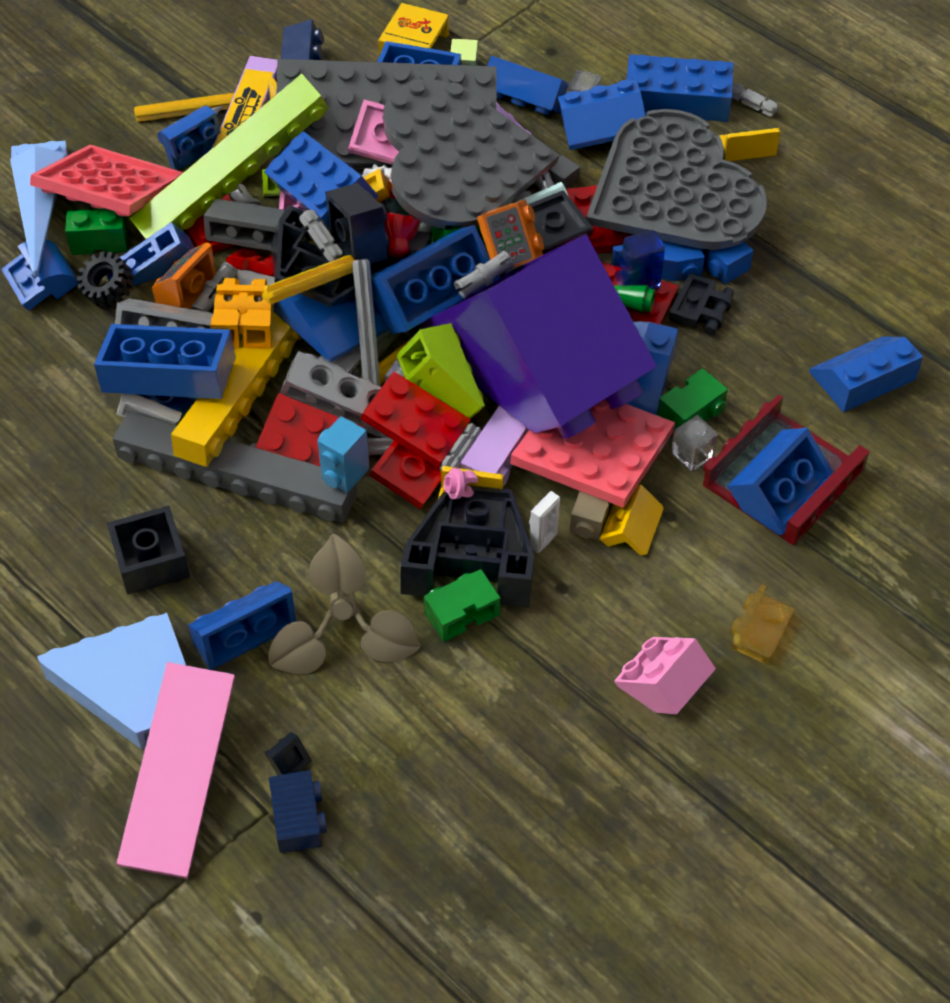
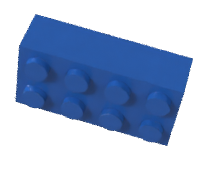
M629 54L627 80L637 79L645 115H647L648 111L672 109L694 114L703 120L728 122L732 100L733 62Z
M304 131L294 138L290 145L264 171L274 184L305 211L314 210L320 218L318 222L322 221L328 230L329 222L325 192L358 183L367 192H370L373 198L377 199L379 197L359 173Z
M475 225L460 228L371 277L373 298L391 334L406 332L464 299L458 292L468 285L461 289H456L454 282L474 271L475 266L479 263L485 264L490 260ZM499 276L494 278L493 282L500 279ZM483 285L482 287H480L479 289H477V290L474 291L473 293H475V292H477L478 290H480V289L486 287V285Z
M111 324L94 367L101 392L222 399L236 356L230 330Z

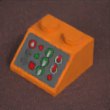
M526 199L493 209L477 217L490 260L502 251H505L510 256L505 261L512 260L514 267H517L543 255V239L539 233H536L533 223L535 222V214L532 207L527 204Z
M204 243L187 251L179 260L174 262L172 267L161 278L156 280L152 286L155 303L191 309L192 304L195 303L203 292V286L206 281H211L216 274L211 244Z

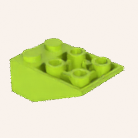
M449 323L419 330L396 355L405 378L471 419L485 405L482 392L475 383L471 366L466 361L460 346V339L455 333L452 324Z

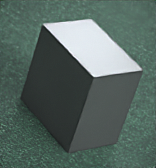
M561 155L557 164L547 172L550 173L554 185L562 182L565 188H567L579 179L580 166Z

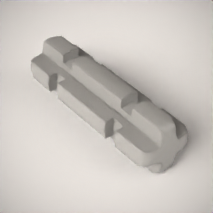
M739 83L732 87V99L736 101L742 100V104L758 112L762 110V114L768 117H773L778 109L777 102L771 99L766 101L767 97L751 89L746 91V87Z
M312 209L306 210L299 217L304 228H309L307 232L321 251H325L323 255L328 261L331 262L339 259L343 255L337 243L334 245V238L323 222H318L320 218Z
M472 423L468 424L449 451V454L443 460L440 469L442 470L443 466L459 468L461 461L482 430Z

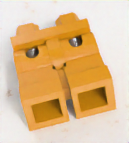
M225 278L223 284H217L214 313L211 317L210 328L230 330L235 348L240 346L241 334H243L244 348H271L272 304H268L266 299L262 298L263 288L268 286L267 280L254 279L251 281V285H240V281L236 278Z

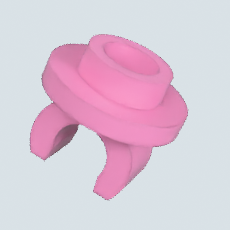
M452 468L444 478V489L451 499H460L461 496L471 497L474 492L466 484L470 482L477 483L478 478L473 471L467 470L462 472L460 468Z

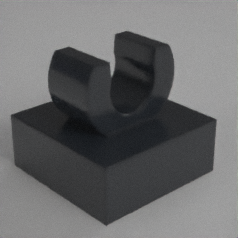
M292 732L278 740L279 742L270 750L265 751V755L277 776L300 772L312 761L298 735Z

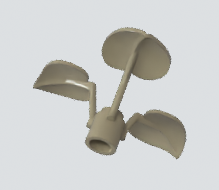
M332 534L313 557L309 567V578L312 585L321 593L331 594L330 610L326 612V616L316 633H313L311 626L304 621H297L284 626L271 643L268 659L269 664L273 668L299 675L314 672L323 664L326 656L325 645L318 638L323 635L333 617L338 620H347L354 616L362 629L367 631L361 639L362 650L367 656L379 662L389 663L404 660L416 653L421 644L411 621L398 611H381L373 616L370 626L365 622L361 611L356 608V595L354 593L359 591L365 583V565L357 551L346 540L336 534Z

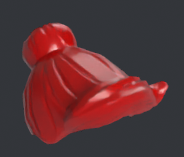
M387 213V220L384 221L385 231L389 238L387 254L394 258L405 257L410 251L408 243L416 236L420 227V220L415 219L411 215L404 216Z

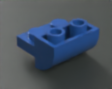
M204 105L159 131L157 135L159 142L165 147L170 166L178 171L208 153L212 149L216 137L221 133L216 113L209 106Z
M47 239L45 240L39 275L37 277L33 276L27 242L18 246L22 254L2 268L22 306L28 311L50 294L59 299L79 284L76 275L59 247Z

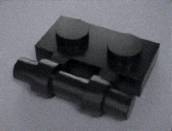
M689 273L670 310L669 320L693 328L697 327L699 321H703L707 324L704 329L705 333L714 335L716 330L721 328L725 320V312L729 311L733 304L734 290L727 287L723 292L716 291L717 281ZM708 303L715 305L714 310L706 308Z

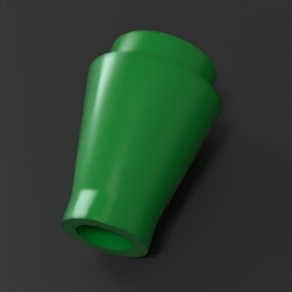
M614 285L625 307L641 314L644 311H652L655 289H650L649 285Z

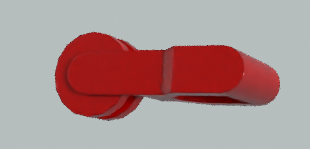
M240 248L226 258V262L236 269L251 270L274 277L272 255L262 261V256H259L256 251Z

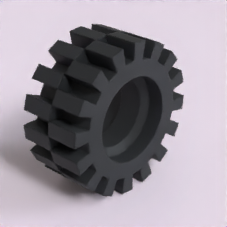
M100 252L99 258L94 254L91 256L92 262L86 260L83 263L86 266L85 269L80 267L79 273L82 276H77V281L80 283L78 288L95 306L107 308L109 304L111 307H115V301H124L122 296L124 294L126 296L130 295L131 292L128 288H133L134 283L131 281L134 279V275L131 273L132 270L118 255L115 256L112 252H108V255L105 252ZM113 273L111 280L106 285L98 287L99 282L104 276Z

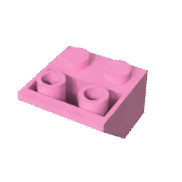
M653 637L642 645V650L633 660L623 666L621 674L614 682L620 689L655 713L678 714L716 668L696 638Z

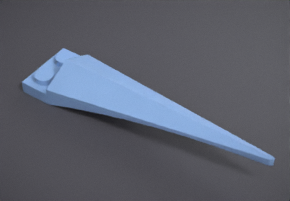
M49 141L39 144L11 146L10 161L34 277L39 275L45 240L57 193H45L41 188L31 186L30 175L68 156L66 141Z

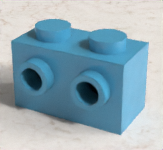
M340 416L329 429H325L320 434L317 444L322 479L328 486L348 493L370 468L367 430Z

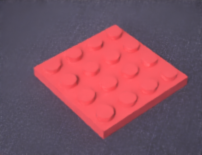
M88 145L31 174L30 185L41 188L45 193H57L66 196V199L71 201H83L90 203L94 208H106L115 211L117 215L130 216L143 208L144 205L184 172L94 145Z
M606 399L590 408L596 422L584 431L570 438L563 439L557 427L538 433H533L529 430L511 454L510 464L624 508L674 432L675 422L627 404L611 410Z

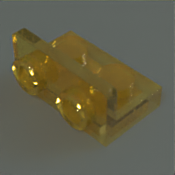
M760 584L756 594L753 592L749 593L743 606V610H746L743 618L736 617L730 634L734 635L732 649L768 665L793 617L795 608L765 596L767 586Z

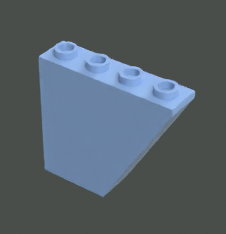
M167 613L159 616H150L144 621L129 626L117 627L111 632L96 637H87L78 643L63 648H54L45 654L37 656L44 676L48 681L140 749L146 748L167 662L186 665Z

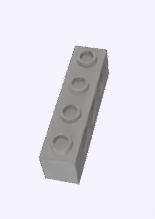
M297 352L290 365L280 394L337 417L342 416L355 424L363 426L368 433L379 438L388 437L360 419L362 413L381 387L375 385L369 379L349 374L339 366H331L324 363L312 354ZM313 379L320 381L323 386L316 384ZM341 392H346L351 398L345 397Z

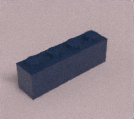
M312 19L284 27L281 59L323 60L321 46L324 43V36L321 29L316 28Z

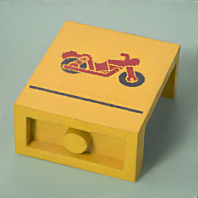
M401 3L378 40L379 56L386 41L431 49L438 36L445 38L449 36V15Z

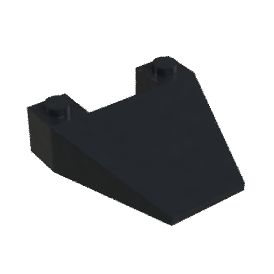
M290 204L279 219L271 244L275 283L330 262L323 255L324 250L321 251L317 246L308 243L310 235L307 230L309 228H304L299 220V217L305 211ZM388 256L387 260L371 264V277L390 267L394 257ZM353 273L300 294L328 307L355 301Z
M468 485L474 492L473 496H461L460 499H451L444 490L405 544L400 566V594L424 597L434 589L437 575L460 577L463 574H471L481 569L488 580L498 581V595L500 596L501 605L529 607L533 582L534 555L512 489Z

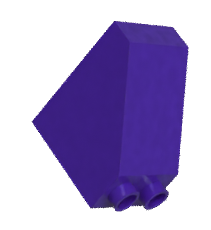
M586 234L504 274L489 286L478 290L419 324L421 329L451 323L460 339V346L466 361L471 366L472 375L478 389L533 433L557 427L563 439L570 438L592 426L596 420L590 408L602 400L606 399L612 410L640 396L644 391L637 379L657 367Z

